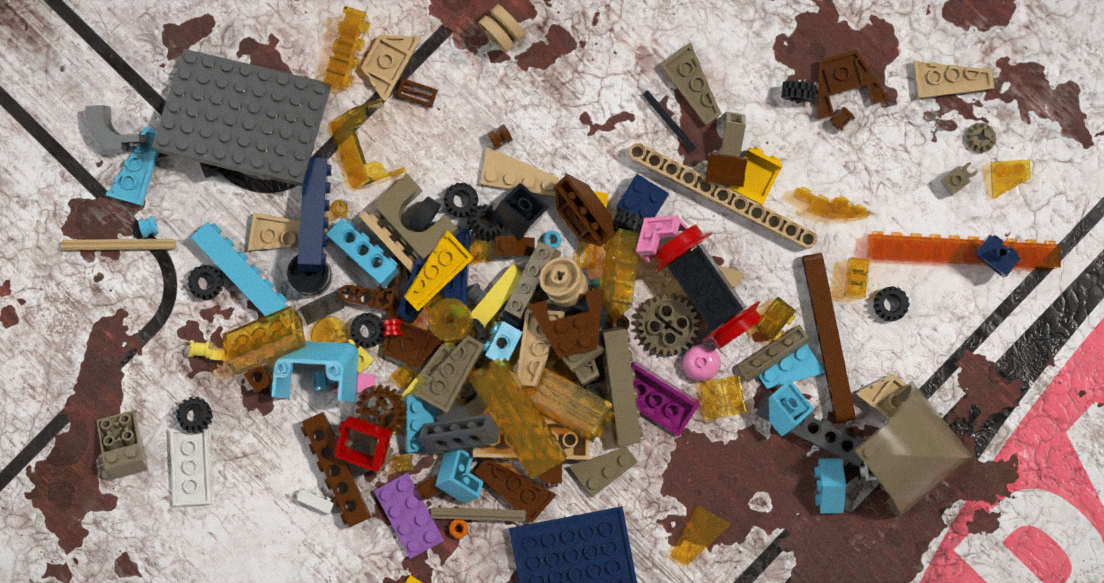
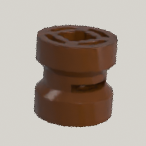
M504 124L499 126L498 130L487 133L496 150L501 148L502 144L513 141Z

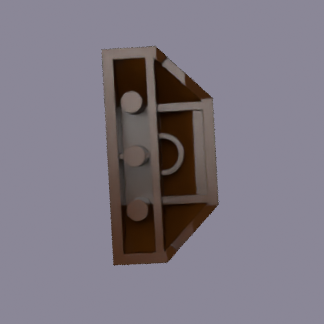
M567 174L554 185L556 209L579 241L601 247L614 236L612 215L588 184Z

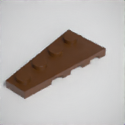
M486 458L474 471L516 510H525L526 519L530 523H533L557 495L489 458Z

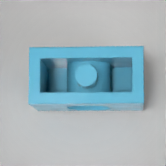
M500 321L492 326L490 330L491 336L489 340L484 342L485 347L480 356L500 367H504L523 332L504 321ZM498 338L503 340L502 348H499L496 344Z

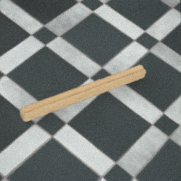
M62 240L61 247L62 250L176 249V240Z

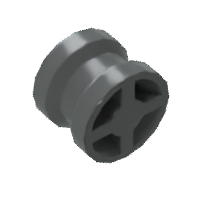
M476 283L467 293V299H471L474 305L477 306L488 291L482 290L480 284Z

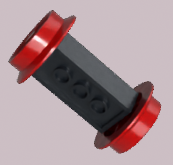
M694 224L659 248L656 254L652 255L658 263L655 274L668 267L710 329L713 331L721 324H724L702 340L703 342L712 341L719 350L763 319L756 310L760 300L739 315H736L746 308V305L704 245L700 244L710 237L712 232L702 233L697 224Z

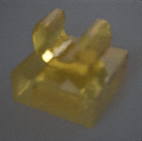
M403 363L392 378L407 389L418 374Z

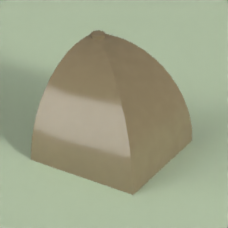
M913 381L897 393L905 402L901 408L875 434L854 449L889 494L890 498L886 502L899 517L973 457Z

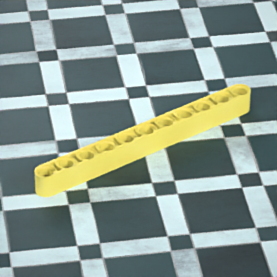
M512 264L468 317L478 319L485 328L510 299L523 271ZM465 327L461 331V338L464 339L467 335L475 338L476 332L472 327ZM450 337L445 344L454 350L456 346ZM419 373L402 393V397L399 398L400 401L404 400V395L414 394L427 379ZM395 413L387 415L386 424L392 423Z

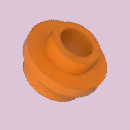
M453 520L449 525V532L454 538H463L468 532V525L464 520ZM456 525L462 526L461 532L455 531Z

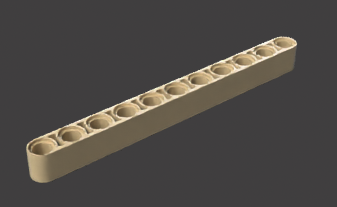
M634 143L630 147L629 158L658 175L803 249H810L817 243V236L813 231L719 183L705 181L706 176L641 143ZM639 148L643 154L640 157H635L632 154V150ZM657 157L660 163L657 166H652L649 163V159ZM667 166H674L677 172L674 175L668 174L666 171ZM686 174L692 175L693 182L689 184L684 182L683 176ZM708 183L710 191L703 192L700 189V185ZM718 192H725L727 200H719L717 197ZM741 200L744 203V209L739 210L735 208V201ZM753 209L761 211L760 218L752 216L751 212ZM770 218H776L778 220L777 227H771L769 225ZM786 227H793L795 235L789 236L786 233ZM803 236H811L812 244H805Z

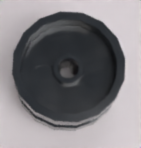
M296 255L290 261L287 269L289 283L298 293L307 297L322 295L329 289L332 283L333 273L328 263L323 265V272L299 271L298 255Z

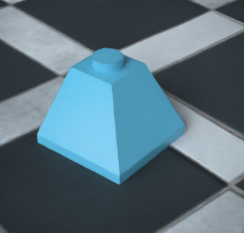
M788 380L769 397V422L781 436L796 427L814 410L791 380Z

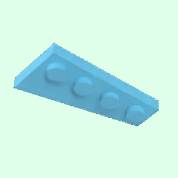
M144 128L141 134L147 135V143H140V147H133L131 155L124 162L123 169L119 175L117 174L114 184L107 191L106 196L143 206L159 152L152 151L151 148L157 130Z

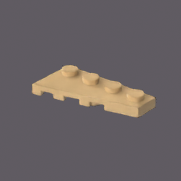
M913 61L918 99L994 89L992 69Z
M526 309L516 385L537 388L552 345L530 309ZM548 310L550 321L564 318V312Z

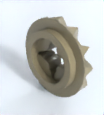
M975 123L966 132V144L974 152L985 153L993 148L996 142V133L992 126L986 123ZM983 130V136L988 140H983L979 145V138H976V135H980Z

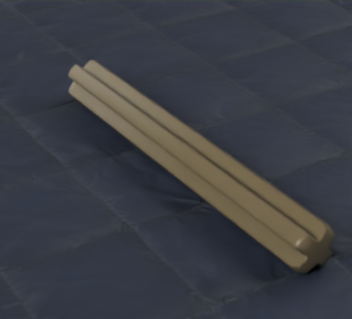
M433 507L431 508L432 519L524 522L526 511Z

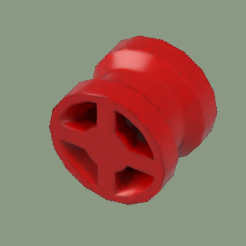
M391 319L382 321V325L385 327L383 337L402 336V331L400 330L401 320Z

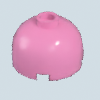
M697 344L686 351L682 366L685 374L697 382H706L718 374L721 367V359L718 352L712 346Z

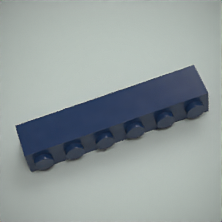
M311 157L303 182L298 250L299 271L323 272V265L327 263V254L324 253V247L328 246V235H325V229L329 228V218H326V211H330V200H327V194H331V182H328V176H332V165H329L328 158Z

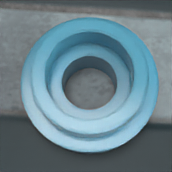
M548 231L544 234L543 243L554 249L561 245L562 238L558 232ZM550 237L556 239L554 244L549 243L548 239Z

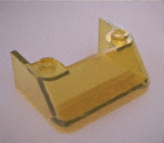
M381 98L353 107L333 119L331 123V129L349 183L356 190H362L407 174L405 167L386 173L384 166L380 162L373 161L366 164L355 128L365 123L367 119L366 112L384 107Z

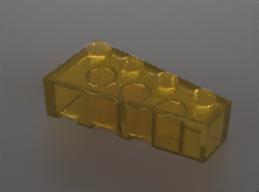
M344 6L343 13L346 16L339 23L338 35L340 36L339 39L336 38L332 49L334 55L329 58L323 83L347 91V88L352 86L354 80L352 72L353 69L358 67L360 58H357L359 51H363L365 45L363 37L365 33L369 32L371 22H369L366 12Z

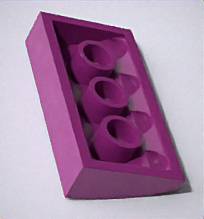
M635 361L631 369L635 372L633 385L638 394V399H635L636 407L645 416L675 435L680 436L698 408L700 401Z

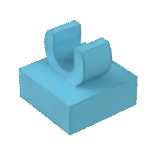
M325 371L312 373L314 392L326 390V385L334 384L333 380L325 377Z

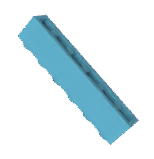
M206 222L191 238L267 319L272 322L288 307L285 303L287 299L281 292L277 294L272 289L274 285L267 278L263 280L259 276L261 271L254 264L250 266L246 262L247 256L241 250L237 252L233 248L235 244L228 237L225 239L220 234L222 230L215 223L211 225L209 222Z

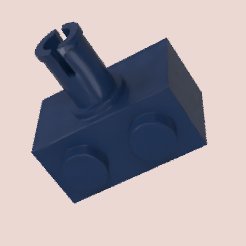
M988 235L973 255L1002 278H1005L1021 258L1017 256L1018 252L1004 246L1002 239L998 236Z

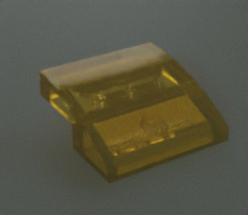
M739 375L699 382L706 420L746 413Z

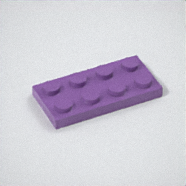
M406 473L374 490L411 559L441 543L444 539L424 501L418 495L416 486L409 473Z

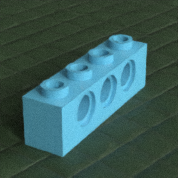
M341 218L326 234L329 240L384 289L399 273L396 267L398 264L391 257L387 259L383 255L384 251L378 245H371L369 243L370 238L363 232L359 234L355 230L357 227L350 220L346 222ZM349 236H354L355 239L353 242H346V239ZM362 249H368L366 255H360ZM376 261H382V265L380 267H373V264Z

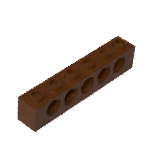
M325 412L302 421L303 426L301 430L304 436H308L311 441L309 448L312 454H316L319 459L316 462L320 472H324L327 477L324 480L327 488L333 490L335 496L332 499L336 507H340L343 514L340 516L344 525L348 524L350 528L372 518L347 461L335 457L336 450L334 446L337 439ZM317 430L324 432V438L321 441H317L314 437ZM326 447L332 450V456L328 459L322 455V451ZM333 465H337L340 468V473L337 476H333L330 473V468ZM342 482L348 485V491L345 494L338 491V485ZM353 500L356 503L354 511L347 510V501Z

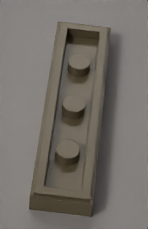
M798 325L737 365L736 368L748 383L811 341L810 337Z

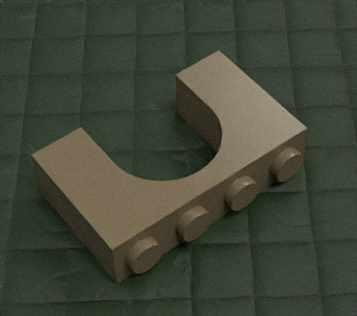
M406 174L373 204L376 207L374 212L381 220L386 218L389 222L387 226L394 234L398 232L402 236L399 239L406 247L410 245L414 249L412 253L416 258L419 257L426 262L446 230L454 237L460 231L446 215H443L434 225L423 232H412L404 227L402 216L405 208L423 192L418 184Z

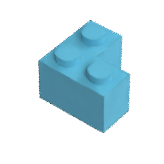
M463 449L450 450L443 455L436 487L464 504L478 499L483 481L469 473L473 456Z
M842 458L819 459L818 467H815V478L819 479L817 480V492L819 494L815 496L816 506L820 507V514L844 513L846 482Z

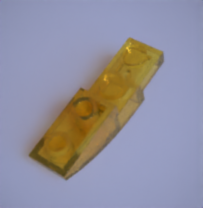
M803 186L801 188L797 187L792 195L809 204L807 212L828 219L860 220L866 219L870 214L866 211V207L859 204L854 206L845 197H834L830 203L827 197L823 195H818L817 197L811 194L812 191Z

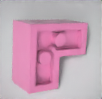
M677 215L644 218L636 249L637 254L645 262H651L652 255L657 252L660 237L677 236L678 231H685L688 226Z

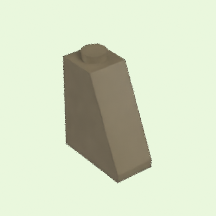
M726 112L720 154L740 157L746 127L745 114Z

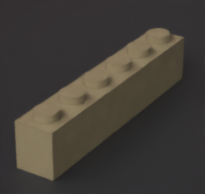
M623 327L599 330L601 347L604 348L602 358L614 444L620 447L641 443L640 437L643 436V432L638 423L640 411L636 407L635 400L638 399V394L633 385L635 372L631 369L633 356L628 346L630 334Z

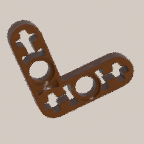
M396 256L391 257L398 264L397 269L399 270L397 276L392 279L394 280L392 288L383 289L379 285L377 291L353 285H344L339 290V297L347 304L379 311L390 310L396 298L404 268L403 263ZM348 290H350L352 294L357 295V301H355V296L349 295L348 298H346L344 293H347ZM384 292H386V293H387L386 299L388 300L389 303H385L384 306H382V304H381L380 301H381V300L383 301V300L385 299V293H384ZM369 293L371 295L370 301L362 302V295Z

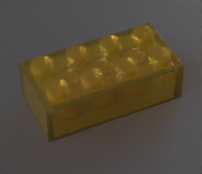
M619 228L614 233V236L604 245L606 256L602 261L601 267L604 271L599 281V287L603 288L602 307L607 314L620 317L632 306L639 256L636 249L640 233Z
M292 305L222 334L226 363L236 375L306 347L302 319Z

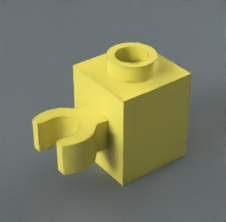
M348 340L349 343L355 345V342L353 340ZM360 346L358 348L357 371L363 373L375 360Z

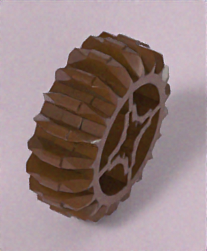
M379 384L377 388L375 385H372L370 390L365 389L364 394L359 395L361 401H357L356 405L360 408L355 410L356 413L360 414L357 419L397 432L399 430L398 426L401 427L404 424L402 420L407 418L403 414L407 411V408L402 407L406 401H400L399 398L402 397V394L396 395L397 389L395 388L390 391L389 385H386L385 388H383L382 384ZM377 396L375 406L368 407L370 399ZM386 398L392 403V405H389L387 403ZM379 407H381L385 411L383 414L381 413V411L379 412ZM395 413L392 423L386 424L387 415ZM370 415L375 417L376 422L371 418Z

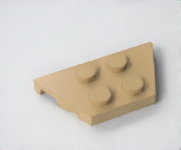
M379 35L361 69L384 102L388 100L417 48L421 37Z
M891 374L856 392V395L890 420L905 403L897 393L907 384L894 374Z

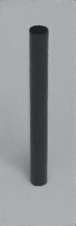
M649 90L642 94L686 148L691 153L697 149Z

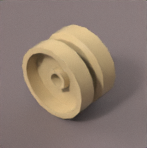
M497 4L491 10L493 19L484 16L478 24L487 37L504 53H507L513 48V42L509 37L519 42L526 36V33L517 21L502 6Z
M566 257L555 258L548 262L541 270L540 285L554 304L569 307L575 305L585 296L588 288L587 278L572 259Z

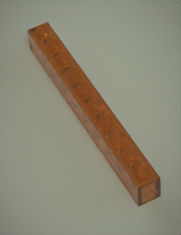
M872 231V234L867 235L866 259L986 265L973 255L983 242L977 236H968V239H960L958 235H949V238H941L939 234H930L929 237H922L920 233H910V236H903L902 232H891V235H884L883 231ZM1007 238L1002 243L1007 248L1011 247L1018 252L1017 256L1021 259L1015 267L1061 268V244H1056V241L1046 240L1043 244L1037 243V240L1026 239L1024 243L1018 242V239Z

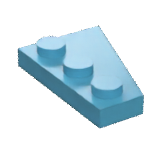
M806 344L758 377L766 389L783 385L788 380L794 382L826 372Z
M414 394L404 395V400L406 401L404 407L407 408V411L404 412L407 416L404 420L405 451L407 453L424 451L426 448L418 439L422 426L425 423L435 422L439 408Z

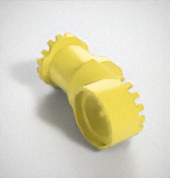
M190 340L189 347L191 348L189 350L191 351H189V357L205 356V358L210 360L227 361L228 350L211 349L210 341L199 343Z

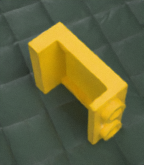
M749 147L744 158H747L744 186L729 185L728 188L763 206L783 164L780 163L781 160L773 155L770 157L764 155V151L760 148Z

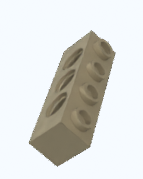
M539 241L504 310L525 320L526 309H529L528 305L536 303L543 290L539 279L541 270L548 262L559 258L562 252Z

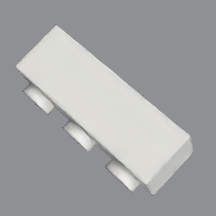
M308 488L301 489L296 499L328 514H331L335 505L333 499L329 497L325 499L322 497V494L317 492L315 494L311 493V490Z

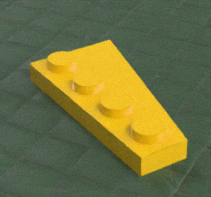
M448 230L445 231L404 295L405 299L417 311L473 259L472 255Z

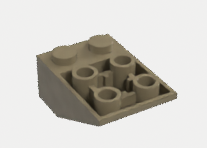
M134 410L97 420L104 469L111 480L148 470L146 453Z

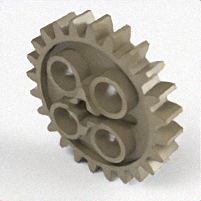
M665 293L663 299L657 295V302L650 299L651 306L644 305L647 311L640 312L644 316L643 319H638V322L643 323V326L638 327V329L644 331L640 337L646 336L647 339L644 341V344L650 342V350L657 347V354L661 350H663L664 355H667L668 351H670L673 356L675 350L680 354L682 353L681 347H684L686 350L689 349L687 343L694 344L695 342L692 340V337H698L694 332L695 330H700V327L695 326V323L700 322V319L694 318L698 312H692L691 310L694 308V305L688 307L689 300L687 299L682 302L681 295L677 299H675L674 293L671 294L670 298ZM664 306L671 307L672 314L670 316L663 314ZM658 313L667 322L672 320L671 325L674 328L680 330L683 333V335H679L671 327L667 329V324L661 319L657 318L655 314ZM681 317L687 320L685 328H681L678 325V319ZM653 321L660 323L659 331H654L651 328ZM667 333L675 335L676 340L674 343H669L666 340Z

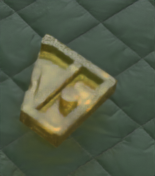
M1030 159L990 161L993 199L1031 179Z

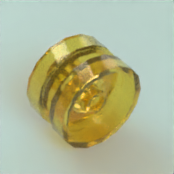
M445 298L438 301L431 308L428 315V324L431 331L441 341L448 344H457L462 342L467 335L471 334L474 319L471 311L463 302L454 298ZM450 319L454 320L453 324L449 322Z

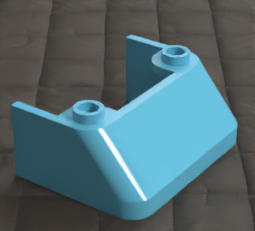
M292 341L274 364L272 397L290 399L293 363L326 364L327 377L330 380L339 381L338 401L355 402L358 349L353 344Z

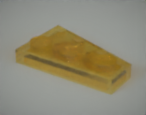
M697 505L670 556L688 565L732 524Z

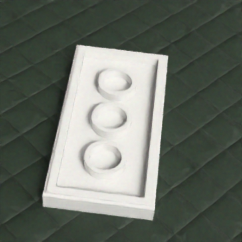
M182 428L169 429L173 506L212 504L209 428L207 430L204 428L202 433L197 431V434H193V432L188 433Z

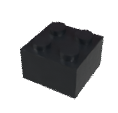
M519 183L499 203L492 216L519 239H522L541 220L549 206Z

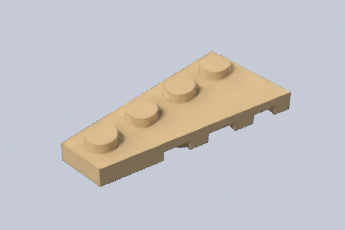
M489 147L486 148L481 185L513 190L521 183L533 194L555 197L554 185L558 183L559 177Z
M362 210L358 216L412 273L416 260L411 255L407 257L402 252L405 248L398 241L394 243L389 238L392 234L385 227L381 229L378 226L377 222L379 220L372 212L368 215Z
M254 213L247 251L299 247L300 220ZM330 226L328 229H325V235L328 233Z

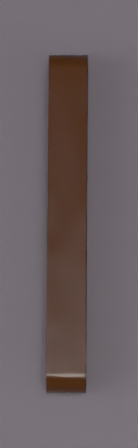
M822 252L802 256L803 267L835 422L855 420V410Z

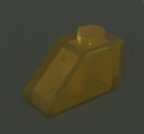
M552 348L546 366L562 390L576 381L577 377Z

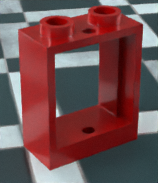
M349 416L339 426L338 432L340 437L336 440L334 446L336 450L335 457L379 472L385 464L393 431ZM351 429L378 438L374 457L347 447Z

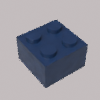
M636 174L617 204L616 209H628L629 212L633 211L635 215L638 214L643 219L656 217L670 193Z

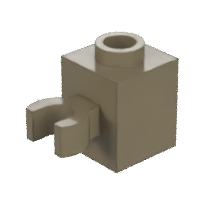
M971 162L966 163L962 170L960 167L956 168L940 181L952 196L971 182L968 177H973L977 174V170L973 173L967 171Z

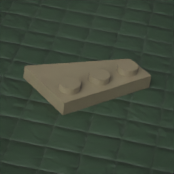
M624 447L569 466V468L591 497H593L638 463V461L628 448Z

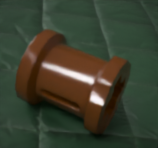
M842 107V111L835 118L830 119L832 125L840 132L843 131L844 126L855 119L854 115L846 107Z

